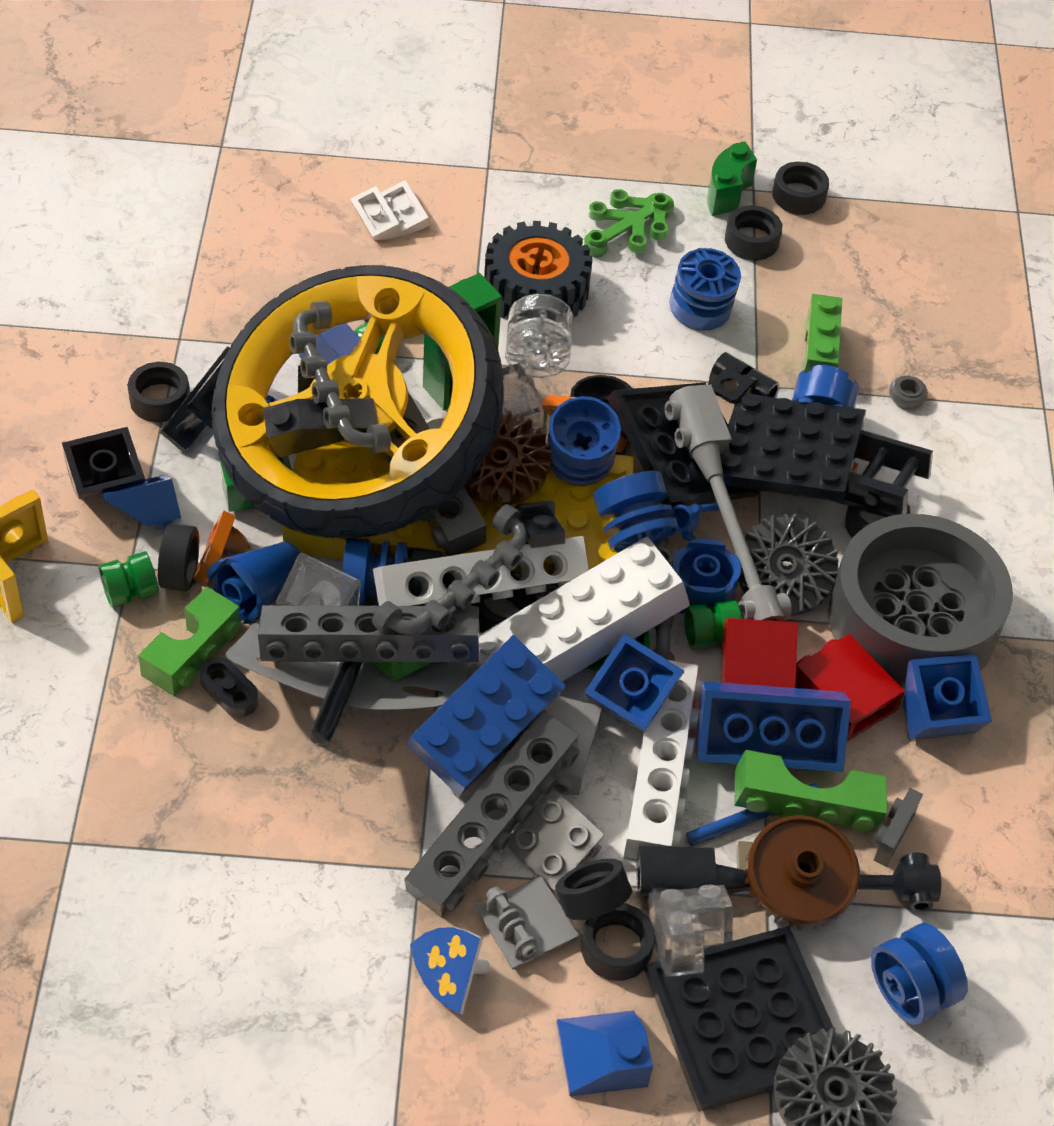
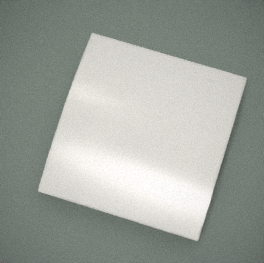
M406 180L383 192H380L378 187L374 186L351 198L352 204L374 241L405 236L431 225L429 217Z

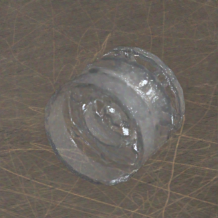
M544 294L524 296L514 302L509 310L505 358L509 366L517 373L532 378H546L561 373L568 366L571 356L573 314L566 303L561 299Z

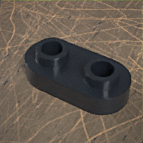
M213 657L201 665L199 671L201 686L229 715L244 717L255 711L258 706L257 688L230 660L223 657ZM216 678H222V679H223V680H221V681H214V679H216ZM239 700L245 701V702H243V703H235L236 701H239Z

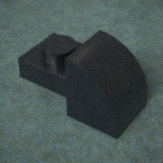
M552 500L518 504L514 507L521 512L520 521L525 525L528 532L526 544H529L531 548L565 544V530L555 517V503Z

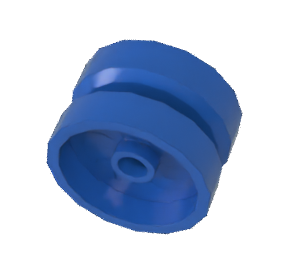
M925 922L904 931L900 938L889 939L873 948L871 968L875 981L884 999L904 1021L912 1025L920 1024L935 1016L939 1009L949 1008L964 1000L968 992V980L963 963L946 936L933 925Z

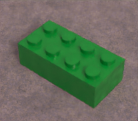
M481 273L467 279H462L458 283L449 286L478 313L488 327L498 348L502 296ZM424 334L423 388L444 411L449 408L453 391L451 369L440 346L431 337Z

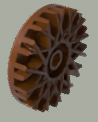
M510 410L507 411L505 416L502 412L496 437L491 444L487 456L464 486L469 496L478 502L493 506L514 505L534 496L545 484L550 471L551 451L549 444H546L545 432L541 433L540 427L536 430L532 428V420L530 418L524 421V416L520 415L519 420L512 418Z
M794 815L775 820L757 835L746 856L747 866L744 874L747 875L745 884H750L752 889L750 896L757 899L755 902L756 907L761 904L767 910L765 913L767 917L773 915L775 923H779L782 920L789 923L788 927L793 928L794 925H797L798 930H803L805 926H813V929L818 928L819 925L825 927L830 921L838 919L853 901L859 887L860 868L852 845L837 828L815 817ZM799 867L805 868L808 873L802 871Z

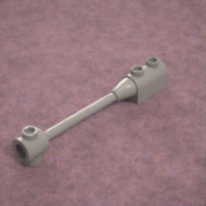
M712 385L683 387L670 396L669 401L665 404V414L668 420H677L679 428L675 432L676 445L679 448H687L689 456L694 459L706 480L710 482L735 553L740 560L741 569L749 588L742 596V601L738 603L742 619L785 622L791 616V601L786 593L776 594L773 586L761 584L723 481L720 454L724 452L732 439Z

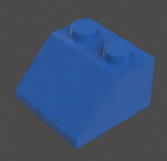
M623 634L584 693L589 703L601 706L602 711L616 720L645 732L684 674V670L626 634Z
M977 654L915 659L908 662L903 709L910 740L976 733L992 722Z

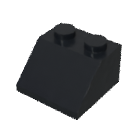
M128 427L62 443L67 471L78 499L145 482Z

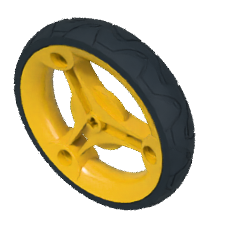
M383 265L351 266L312 276L281 292L277 298L275 297L265 304L247 322L228 350L218 374L217 388L214 390L212 402V429L218 454L227 475L244 498L266 516L269 515L275 522L292 530L313 536L346 539L370 537L404 528L408 524L415 523L433 513L452 499L471 479L487 456L491 444L496 437L504 405V378L501 358L488 327L478 313L453 289L433 278L414 271L411 272L410 270ZM327 301L332 312L330 328L315 330L312 324L307 325L308 331H312L315 337L336 326L369 319L367 328L353 351L349 355L338 358L328 364L327 372L330 379L337 382L340 399L373 398L379 424H386L389 433L395 428L407 439L399 448L391 442L390 450L385 452L392 457L390 473L350 484H330L314 481L288 469L278 459L277 452L267 438L263 408L295 399H313L311 384L308 389L282 400L266 402L276 375L284 363L293 355L289 344L290 334L294 333L293 322L301 312L310 310L312 302ZM427 334L440 346L447 358L452 373L453 391L451 403L441 427L416 434L403 419L408 404V388L402 373L395 365V361L403 339ZM383 335L385 338L377 355L375 351ZM346 440L334 443L343 447H359Z

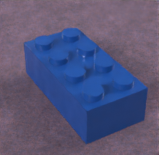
M512 635L410 736L406 746L460 797L535 721L540 713L556 700L566 685L519 639Z
M702 681L695 747L697 758L702 762L738 764L745 750L781 756L786 768L844 772L851 701L845 692Z

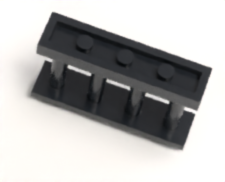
M229 346L223 350L159 432L183 453L190 448L206 426L212 429L214 390L217 388L216 381L224 358L230 349Z
M863 430L855 458L870 463L862 475L851 472L844 502H833L882 517L906 514L909 491L906 487L914 475L925 479L930 478L933 450ZM883 466L900 471L893 484L875 479Z

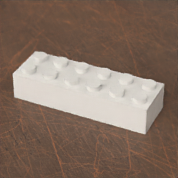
M646 536L479 635V662H476V664L480 668L514 635L561 681H564L611 653L623 634L635 639L690 606L684 583L649 537Z

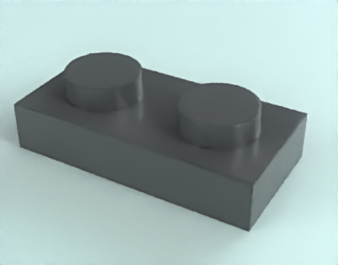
M909 788L903 800L895 799L887 816L893 820L889 827L881 825L873 841V844L878 846L873 861L885 867L888 866L916 814L923 796L922 793Z

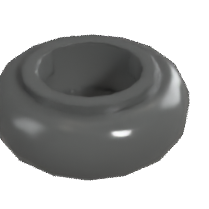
M900 376L891 383L889 394L897 405L904 408H917L927 400L928 390L920 379L913 376ZM903 390L912 391L914 394L905 393Z

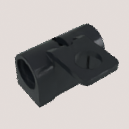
M727 352L721 354L714 363L708 385H712L715 395L734 405L744 394L777 398L780 385L776 380Z

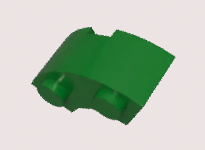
M746 141L732 144L722 151L714 161L707 195V204L712 216L738 209L742 190L753 185L757 158Z

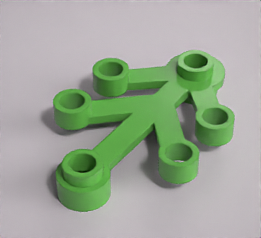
M615 189L610 195V205L617 209H607V206L599 201L592 202L589 206L588 215L590 219L594 221H619L603 231L592 230L585 236L584 245L587 244L590 248V256L601 257L606 253L609 241L631 228L632 235L629 239V249L634 253H643L647 246V238L644 235V220L649 217L654 219L650 229L651 238L658 241L666 239L669 227L665 223V218L673 211L674 201L664 193H654L647 198L631 197L628 196L626 191ZM624 207L641 208L637 211L618 210Z

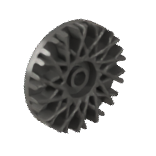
M784 514L783 517L776 518L775 515H772L769 520L765 518L759 525H753L751 531L746 533L745 540L761 584L773 586L776 594L786 593L791 601V616L800 615L816 608L830 594L838 573L839 560L837 558V550L833 547L832 538H828L827 531L823 532L818 527L817 522L811 523L809 518L805 520L800 519L797 514H793L792 517ZM781 562H790L793 564V568L785 570L781 567ZM741 569L739 584L745 594L749 588Z
M831 1028L828 1032L825 1029H820L814 1035L808 1032L803 1039L799 1038L791 1048L789 1047L781 1059L774 1077L775 1103L786 1126H888L889 1121L893 1117L891 1115L893 1108L897 1104V1100L894 1099L897 1095V1089L893 1090L892 1086L895 1074L888 1073L891 1066L889 1063L886 1066L880 1059L882 1051L874 1052L873 1043L870 1042L868 1045H865L859 1041L861 1038L860 1034H856L853 1038L849 1030L839 1034L835 1033L836 1028ZM829 1089L834 1090L838 1096L831 1094Z

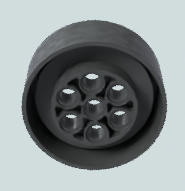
M900 514L885 517L860 530L851 539L843 553L829 601L828 618L830 629L836 640L850 634L904 690L907 667L910 660L977 654L980 671H982L991 659L1011 610L1013 601L1012 582L1007 567L999 554L987 541L972 530L951 520L926 514Z

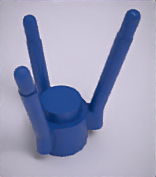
M718 503L694 504L691 507L676 505L673 507L674 514L670 518L676 519L679 526L678 532L682 533V538L692 541L697 539L693 532L699 526V514L702 512L720 511Z

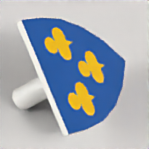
M457 927L437 928L424 933L410 944L414 963L424 985L433 997L458 1014H463L473 975H485L490 970V964L487 959H478L483 938Z

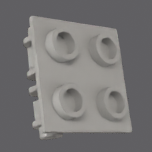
M553 788L547 796H543L535 805V810L531 817L523 825L519 823L511 832L513 836L507 847L538 876H542L544 881L556 891L555 886L561 877L576 868L587 855L593 858L600 852L602 847L598 843L605 834Z
M542 876L508 892L501 890L499 887H494L486 893L487 902L475 907L512 970L579 938L578 932L569 918L566 917L564 910Z

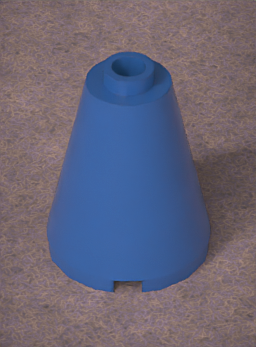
M280 542L220 559L210 566L207 578L208 580L211 578L213 580L214 588L212 590L240 606L241 619L245 620L242 624H248L261 615L262 605H270L299 573L303 566L302 554L291 543Z

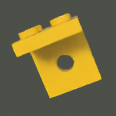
M33 489L12 498L0 506V609L11 623L23 618L24 614L15 574L6 563L48 541L41 499Z

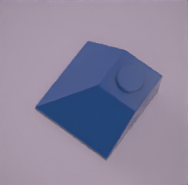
M165 475L145 479L144 483L99 494L102 499L147 526L153 525L154 530L165 529L167 525L174 524L173 520L181 518L172 478Z
M634 1010L557 1019L556 1024L569 1096L648 1087L653 1064L646 1030Z

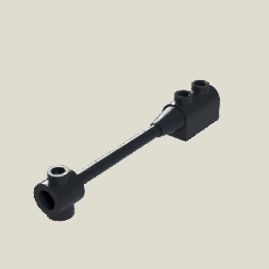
M639 846L636 861L638 898H647L648 905L652 908L667 907L671 903L670 899H685L687 907L699 909L708 905V899L752 890L750 884H745L747 875L744 874V869L716 864L714 848ZM920 852L909 853L900 859V864H898L892 875H860L858 890H892L900 902H910V908L913 911H927L933 907V902H938L940 899L941 873L937 864L930 863V857L927 854Z

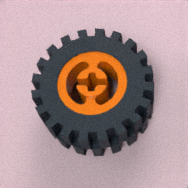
M525 221L517 223V229L515 230L509 225L503 228V235L497 232L493 236L492 243H488L485 253L484 278L502 296L501 318L510 315V322L516 325L522 320L526 321L525 327L534 328V323H541L542 328H550L551 321H555L559 326L566 323V316L570 319L577 317L578 309L582 311L586 306V300H588L592 270L590 248L587 244L583 245V238L578 234L571 237L572 230L564 227L562 231L558 230L557 223L549 222L548 227L541 226V221H533V226H527ZM537 264H540L539 275H536Z

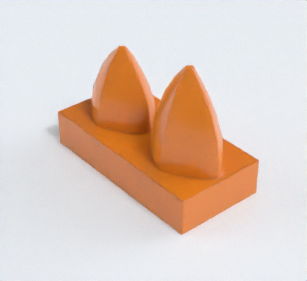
M223 510L212 527L193 578L194 580L207 584L209 581L207 574L210 566L220 559L230 557L223 550L228 552L250 550L251 546L246 537L237 528L232 526L236 515Z

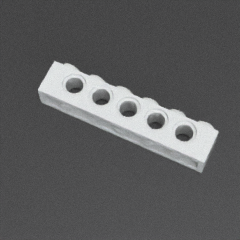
M584 537L566 538L565 544L537 548H531L529 544L524 545L520 550L523 553V557L518 564L522 569L520 580H515L511 576L510 570L502 565L497 569L500 573L499 579L491 589L486 590L481 585L473 589L476 592L473 603L480 602L479 595L492 593L493 600L514 597L513 590L525 588L526 595L547 591V584L558 583L560 588L589 570ZM495 549L374 568L373 573L378 604L381 606L384 602L390 601L396 606L426 605L431 600L437 601L447 591L442 583L446 572L452 574L455 580L461 581L470 574L472 567L479 560L486 561L492 556ZM546 557L554 562L555 570L552 575H548L543 568ZM412 577L418 579L422 585V591L418 597L413 596L408 589V583Z
M670 661L683 669L684 674L643 734L624 858L637 860L639 846L679 847L681 830L674 829L675 820L682 821L686 799L679 798L680 789L687 790L690 768L683 766L684 759L691 760L694 746V738H689L688 732L689 729H696L699 709L692 708L693 700L700 701L701 683L703 681L696 679L698 665ZM656 788L663 789L665 792L658 791ZM650 819H657L662 823L652 822Z

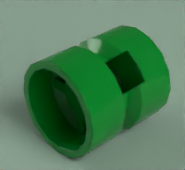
M146 551L127 556L125 563H121L116 559L98 565L103 589L111 608L130 603L132 596L143 599L159 594L156 574Z
M735 600L715 602L712 608H708L706 603L690 605L685 608L684 627L690 649L712 648L715 642L722 647L723 621L727 618L742 619L739 605Z

